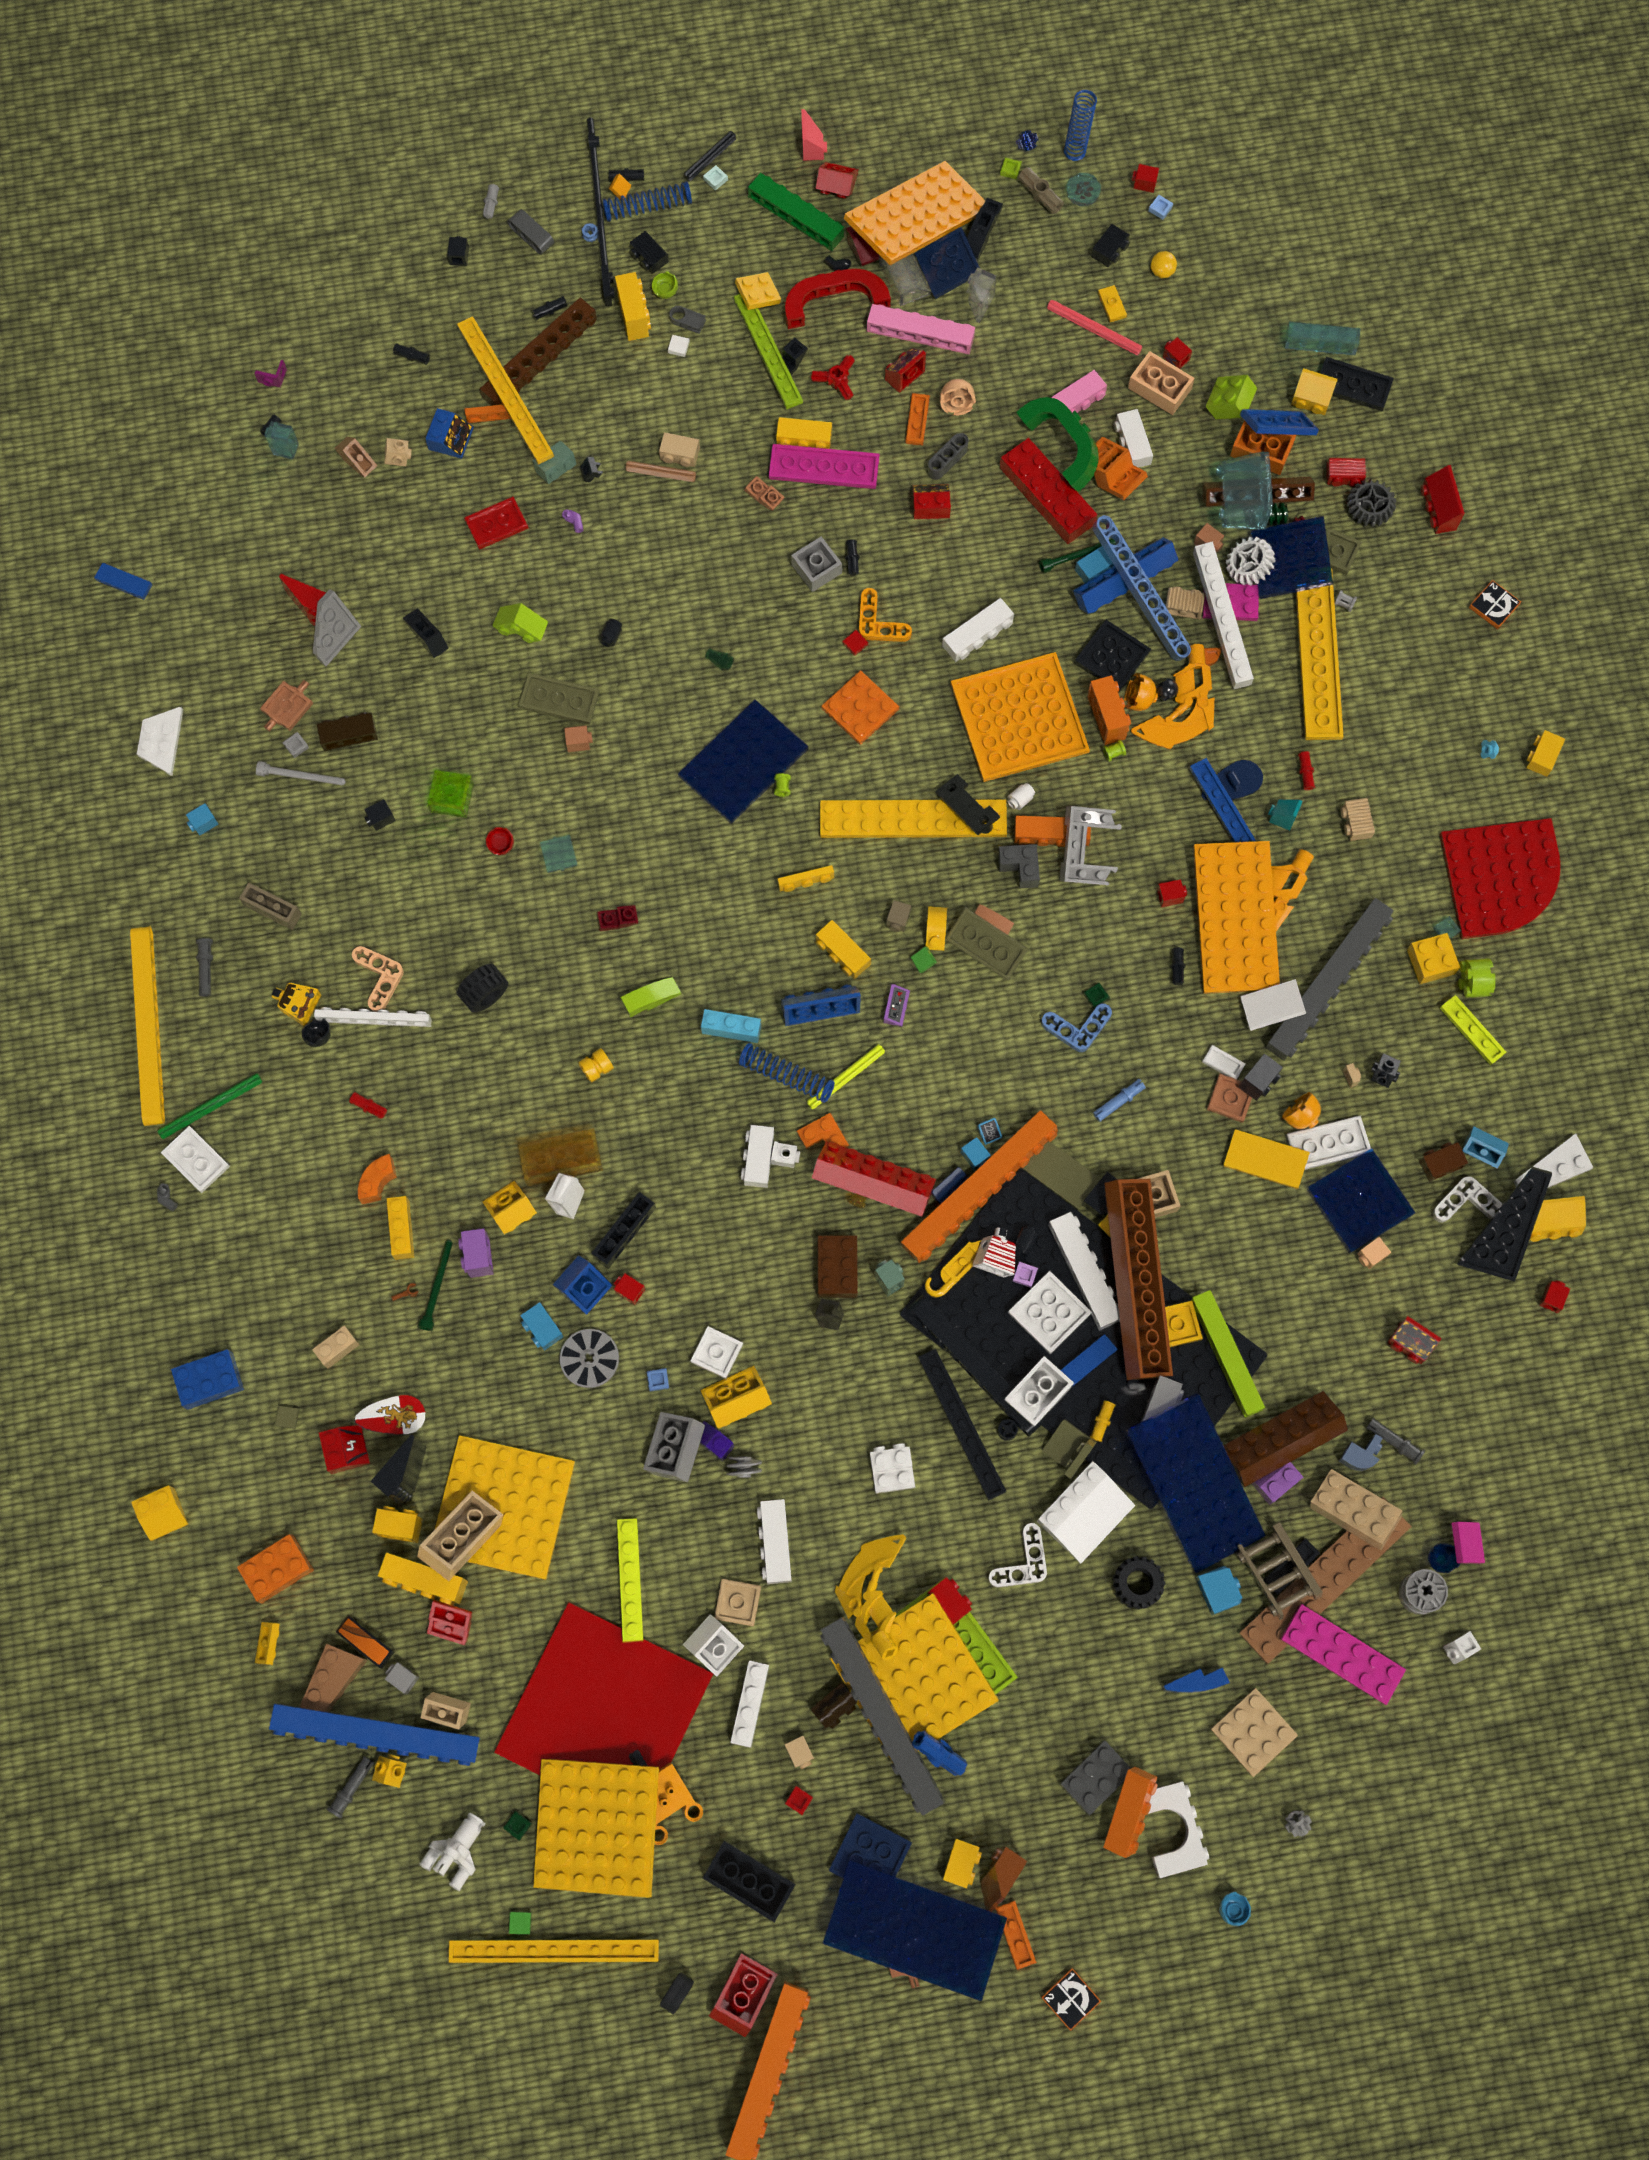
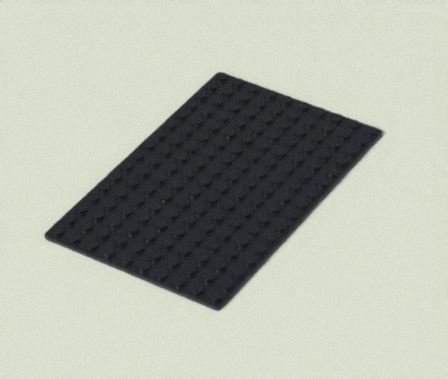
M1019 1168L1012 1180L1006 1181L1001 1185V1190L992 1196L929 1277L932 1278L930 1288L935 1291L939 1290L945 1284L941 1278L942 1268L969 1241L971 1243L981 1241L985 1237L994 1236L996 1228H1003L1007 1230L1005 1240L1014 1243L1020 1227L1025 1228V1225L1036 1229L1038 1237L1032 1252H1029L1028 1256L1015 1252L1014 1275L1003 1278L972 1267L941 1297L929 1295L925 1290L924 1282L901 1311L900 1316L947 1352L908 1310L910 1305L921 1295H924L1013 1389L1044 1356L1061 1370L1105 1334L1118 1350L1071 1387L1062 1399L1042 1418L1044 1423L1041 1426L1051 1434H1054L1065 1419L1090 1437L1096 1423L1095 1418L1099 1416L1103 1401L1115 1404L1116 1406L1109 1420L1111 1422L1110 1426H1107L1102 1442L1096 1441V1445L1085 1460L1090 1464L1092 1461L1096 1463L1117 1485L1148 1509H1153L1234 1402L1235 1397L1197 1317L1203 1339L1170 1347L1173 1376L1166 1378L1183 1384L1181 1390L1184 1393L1178 1405L1175 1404L1174 1408L1177 1409V1412L1171 1424L1168 1423L1167 1427L1170 1428L1167 1439L1164 1442L1161 1441L1157 1446L1137 1438L1135 1435L1155 1381L1158 1378L1127 1380L1120 1322L1099 1331L1092 1315H1090L1049 1354L1008 1314V1311L1049 1271L1087 1307L1048 1226L1051 1220L1069 1212L1072 1213L1073 1217L1076 1216L1080 1222L1079 1229L1082 1234L1085 1233L1089 1241L1087 1246L1090 1252L1093 1251L1097 1257L1096 1264L1099 1269L1102 1268L1106 1276L1104 1281L1107 1287L1110 1286L1115 1295L1113 1299L1118 1304L1111 1238L1102 1228L1022 1168ZM1019 1262L1038 1268L1031 1288L1013 1282ZM1161 1274L1165 1307L1192 1300V1296ZM1226 1323L1252 1378L1267 1358V1353Z

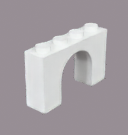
M1183 1781L1157 1788L1149 1802L1151 1803L1149 1813L1163 1809L1174 1811L1182 1818L1186 1828L1185 1839L1179 1848L1152 1857L1157 1878L1208 1865L1209 1854L1207 1848L1202 1846L1200 1840L1203 1839L1200 1826H1196L1194 1819L1197 1818L1194 1805L1190 1806L1188 1799L1191 1797L1188 1785H1184Z

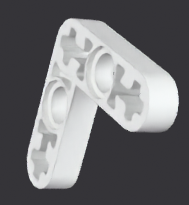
M1468 1176L1463 1178L1435 1207L1433 1217L1438 1222H1446L1469 1200L1491 1220L1495 1210L1499 1209L1502 1203L1477 1180ZM1465 1183H1471L1470 1188L1463 1194L1461 1190L1465 1187ZM1478 1195H1485L1488 1202L1486 1204L1479 1203ZM1450 1196H1459L1460 1203L1457 1205L1453 1204L1450 1201ZM1491 1202H1493L1494 1204L1491 1206L1492 1208H1489L1487 1210L1486 1207H1488L1491 1204ZM1446 1206L1450 1207L1445 1213L1446 1216L1440 1217L1438 1215Z
M1029 1523L1022 1531L1027 1565L992 1570L988 1580L993 1587L1000 1588L1039 1583L1045 1579L1047 1569L1041 1530L1037 1524ZM1029 1527H1032L1034 1531L1037 1530V1534L1034 1535V1541L1039 1540V1544L1027 1545V1542H1031V1536L1026 1534L1029 1531ZM1032 1547L1040 1550V1556L1036 1559L1029 1555V1550ZM1042 1560V1564H1038V1569L1043 1571V1574L1037 1579L1036 1575H1032V1572L1035 1571V1564L1030 1565V1562ZM1014 1570H1020L1023 1573L1021 1581H1015L1012 1578ZM1005 1571H1009L1008 1578L1010 1583H1006L1007 1579H1001L999 1584H997L996 1580H992L996 1572L999 1573V1576H1005Z

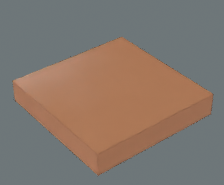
M1219 1074L1207 1110L1243 1123L1252 1097L1239 1088L1242 1081Z

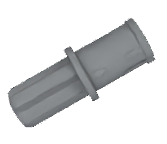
M495 184L488 186L487 196L484 198L483 216L486 219L493 218L495 206L498 204L497 195L499 187Z

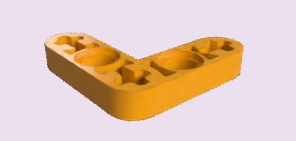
M873 588L864 589L861 594L859 633L866 640L894 642L910 640L912 636L910 625L895 622H876L877 592ZM868 594L871 595V605H867ZM866 610H870L873 612V616L867 618L863 613ZM866 623H869L870 631L868 634L865 633ZM888 628L891 632L888 635H883L880 630ZM902 630H906V634L904 636L901 633Z

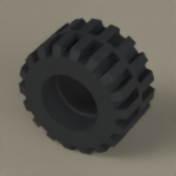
M486 964L471 972L461 982L456 993L472 1013H476L493 1005L504 994L509 982L494 964Z
M1143 1556L1129 1558L1120 1564L1115 1571L1112 1579L1115 1596L1120 1599L1122 1604H1126L1128 1608L1138 1610L1148 1608L1156 1603L1164 1592V1573L1160 1571L1161 1567L1156 1565L1152 1559L1148 1560L1147 1557ZM1134 1571L1145 1573L1150 1580V1588L1143 1595L1134 1594L1127 1585V1578Z

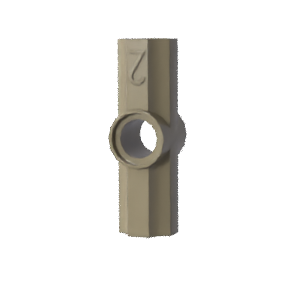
M1026 167L1018 175V180L1032 193L1033 199L1036 202H1041L1052 214L1059 212L1064 202L1049 188L1048 181L1040 179L1030 167Z

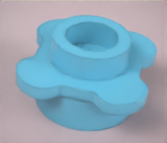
M1487 740L1482 741L1481 757L1483 759L1487 757L1494 759L1499 752L1498 744L1494 740L1491 742Z

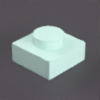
M715 165L703 175V179L716 191L728 181V176Z

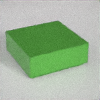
M928 947L922 948L911 956L920 973L925 972L937 963Z
M510 1912L509 1934L530 1935L532 1912Z

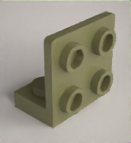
M1064 1419L1043 1448V1452L1065 1467L1067 1471L1064 1475L1071 1479L1097 1442Z

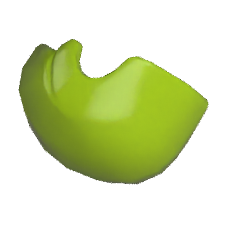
M666 271L659 273L653 278L652 290L657 297L668 299L676 294L678 281L675 275Z

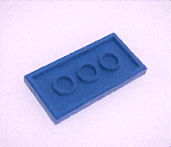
M1242 409L1240 416L1258 434L1317 435L1319 431L1302 411Z

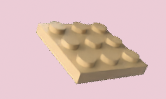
M1256 1688L1210 1729L1252 1777L1258 1774L1298 1736Z

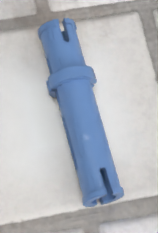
M1137 1079L1127 1088H1122L1118 1095L1093 1112L1095 1118L1101 1122L1127 1101L1131 1102L1134 1096L1146 1089L1144 1083Z

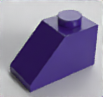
M704 1421L702 1424L705 1427L700 1444L720 1461H723L735 1447L734 1443Z

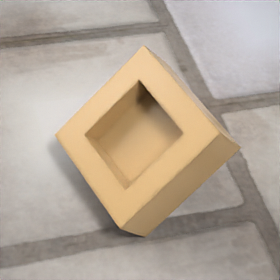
M1353 1063L1346 1065L1343 1073L1349 1087L1352 1088L1361 1081V1074Z

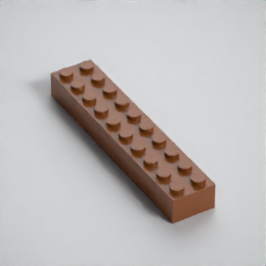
M1119 1179L1105 1183L1126 1378L1127 1380L1159 1378L1160 1375L1163 1377L1173 1376L1151 1179Z

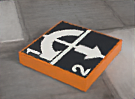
M1492 580L1469 608L1496 629H1499L1521 604V601Z
M1073 1968L1041 1997L1070 2031L1101 2002Z

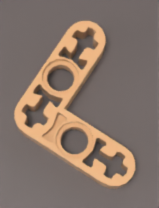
M356 947L352 951V958L355 963L381 975L368 999V1006L372 1012L385 1010L403 976V968L400 963L368 948ZM364 952L365 957L369 958V961L363 957L359 959L357 954ZM376 959L383 961L382 966L379 968L373 967V962ZM387 965H388V967L391 968V969H395V968L397 967V969H398L399 972H398V973H394V974L392 975V972H391L389 969H387L386 967H387ZM384 983L391 984V988L387 992L381 991V985ZM379 1000L381 1005H377L376 1007H374L373 1002H377Z

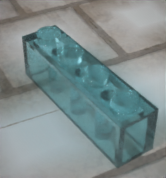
M1289 321L1285 337V349L1356 355L1360 340V328Z

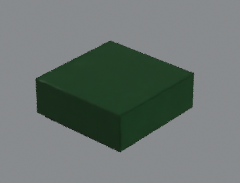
M1097 983L1083 993L1093 1009L1110 999V996L1100 983Z
M515 1811L503 1829L520 1841L532 1823Z

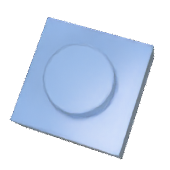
M1158 195L1150 205L1149 212L1163 220L1173 208V203Z

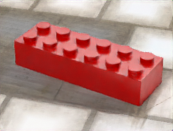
M1027 438L1001 457L1000 469L1067 544L1093 527L1098 514L1069 484L1066 478L1030 438Z
M827 1141L817 1158L812 1179L919 1216L924 1214L936 1179L931 1178L927 1174H920L910 1168H903L894 1165L892 1162L882 1161L872 1155H865L855 1149H848L839 1146L837 1143Z

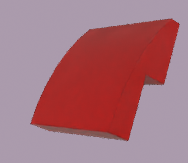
M433 1600L429 1614L430 1621L427 1634L466 1645L470 1632L472 1612Z

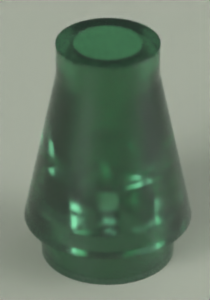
M711 648L708 649L705 655L706 659L710 660L721 670L728 671L734 661L730 653L716 651Z

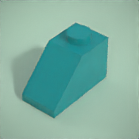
M1278 800L1277 805L1272 804L1268 815L1271 816L1269 823L1290 831L1303 801Z

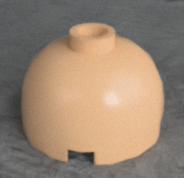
M963 379L948 381L940 393L941 408L946 413L948 411L951 413L955 412L954 415L956 416L970 412L976 402L973 387Z

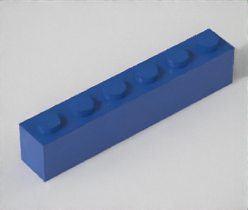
M1164 537L1134 554L1148 578L1156 576L1158 572L1171 567L1175 562L1179 561L1173 542ZM1114 566L1076 588L1073 592L1079 609L1089 614L1096 612L1104 604L1111 603L1116 597L1126 594L1129 588ZM1129 569V574L1135 577V572Z

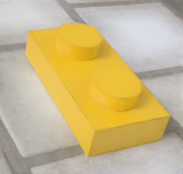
M261 1622L255 1663L273 1665L280 1624Z

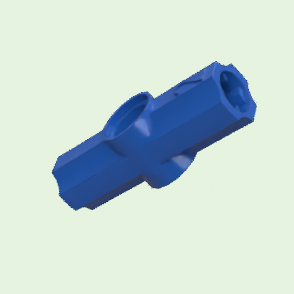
M918 1731L914 1735L913 1747L926 1755L927 1759L935 1767L939 1768L941 1766L954 1776H961L965 1772L968 1765L966 1760L956 1754L947 1742L942 1739L938 1741L925 1731Z

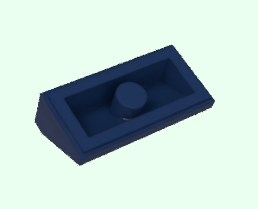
M958 1167L932 1191L931 1196L941 1204L968 1179L967 1175Z

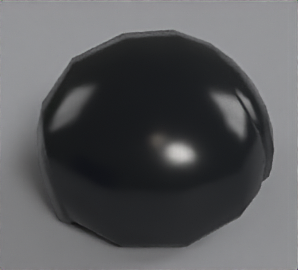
M324 1018L322 1021L313 1019L302 1029V1039L311 1047L323 1046L331 1037L330 1025Z

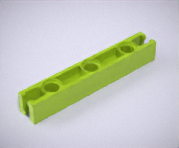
M1211 1290L1192 1297L1190 1301L1193 1302L1199 1322L1243 1417L1247 1418L1265 1409L1263 1401Z

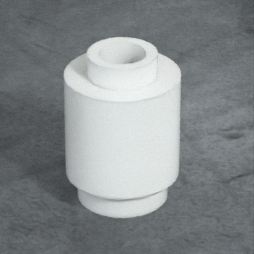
M1028 783L1021 784L1008 795L1009 806L1012 809L1021 810L1033 799L1035 795L1034 789Z

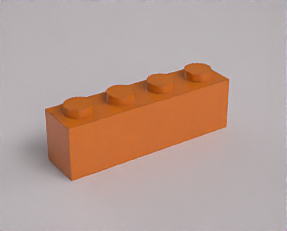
M1016 816L1014 843L1019 845L1037 844L1038 846L1056 845L1058 847H1065L1067 831L1065 817ZM1087 827L1086 846H1089L1091 827Z
M1137 1767L1128 1769L1103 1848L1124 1858L1136 1853L1139 1846L1137 1842L1138 1837L1145 1828V1823H1143L1145 1815L1151 1809V1803L1149 1802L1151 1796L1157 1790V1776Z

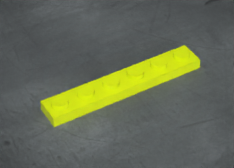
M637 1518L617 1520L623 1642L643 1641Z

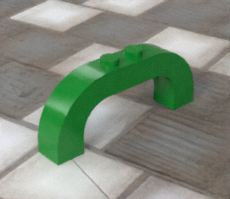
M1043 397L1028 402L1016 413L1029 429L1033 431L1042 422L1049 419H1057L1076 442L1078 448L1077 457L1073 464L1062 474L1069 484L1079 492L1092 479L1098 465V448L1094 439L1089 434L1090 428L1085 423L1081 424L1080 420L1082 418L1075 410L1072 412L1058 399Z

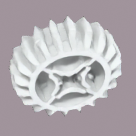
M1249 536L1248 541L1242 538V543L1236 542L1237 547L1231 548L1232 553L1227 554L1229 558L1226 560L1228 565L1226 567L1227 571L1235 582L1241 583L1244 586L1247 583L1252 586L1253 582L1259 584L1260 579L1265 580L1264 576L1266 574L1270 575L1269 569H1274L1272 563L1276 562L1273 557L1275 553L1270 544L1263 539L1260 540L1258 537L1253 539Z

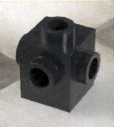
M1383 1053L1379 1062L1375 1061L1370 1071L1373 1073L1371 1081L1389 1088L1392 1081L1396 1083L1400 1072L1397 1070L1401 1061Z

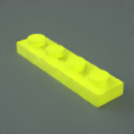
M1456 995L1440 1007L1442 1012L1490 1066L1507 1053Z

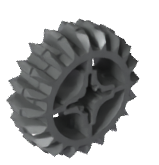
M1371 479L1368 480V483L1364 480L1361 481V484L1357 483L1350 490V494L1347 497V508H1349V514H1353L1352 520L1357 518L1358 524L1362 521L1364 526H1367L1369 523L1372 527L1375 524L1380 526L1382 522L1386 523L1396 509L1395 494L1390 492L1391 487L1386 488L1385 482L1379 484L1378 480L1373 483ZM1367 494L1365 497L1358 498L1361 495ZM1381 508H1385L1384 510H1382V511H1380V512H1375L1376 510H1379V509H1381Z

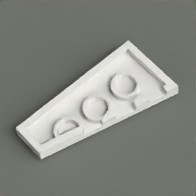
M1576 1134L1533 1166L1552 1172L1548 1188L1593 1169ZM1526 1171L1524 1174H1522L1519 1178H1517L1514 1181L1516 1187L1524 1178V1176L1528 1173V1171Z

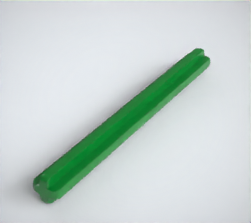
M256 1073L157 1130L159 1136L162 1139L167 1138L262 1083L261 1077Z

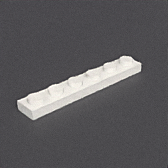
M322 1007L321 1010L315 1009L314 1013L316 1020L322 1021L324 1018L328 1023L431 1027L432 1023L430 1015L422 1011L412 1014L401 1010L396 1013H389L387 1010L370 1012L367 1009L351 1011L348 1008L332 1010L331 1008Z

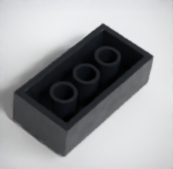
M723 1841L703 1876L704 1880L774 1923L796 1885L726 1841Z

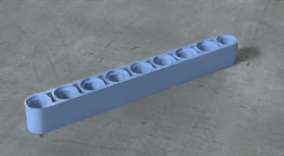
M1105 515L1099 517L1093 524V532L1171 658L1175 661L1183 660L1191 652L1189 643L1112 519ZM1099 522L1104 523L1106 525V529H1102L1099 526ZM1109 538H1113L1116 541V545H1112L1109 542ZM1119 553L1125 556V561L1119 558ZM1129 569L1135 572V577L1129 574ZM1138 585H1142L1145 588V592H1141L1138 589ZM1148 600H1151L1154 603V608H1151L1148 605ZM1158 616L1163 617L1164 624L1158 621ZM1167 632H1172L1174 639H1170ZM1177 647L1183 649V655L1177 652Z

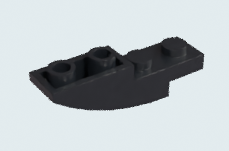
M987 198L983 207L980 208L967 237L977 262L1003 208V203Z

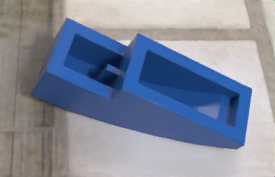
M1223 1667L1205 1676L1201 1669H1198L1162 1686L1163 1691L1174 1693H1194L1215 1689L1230 1682Z

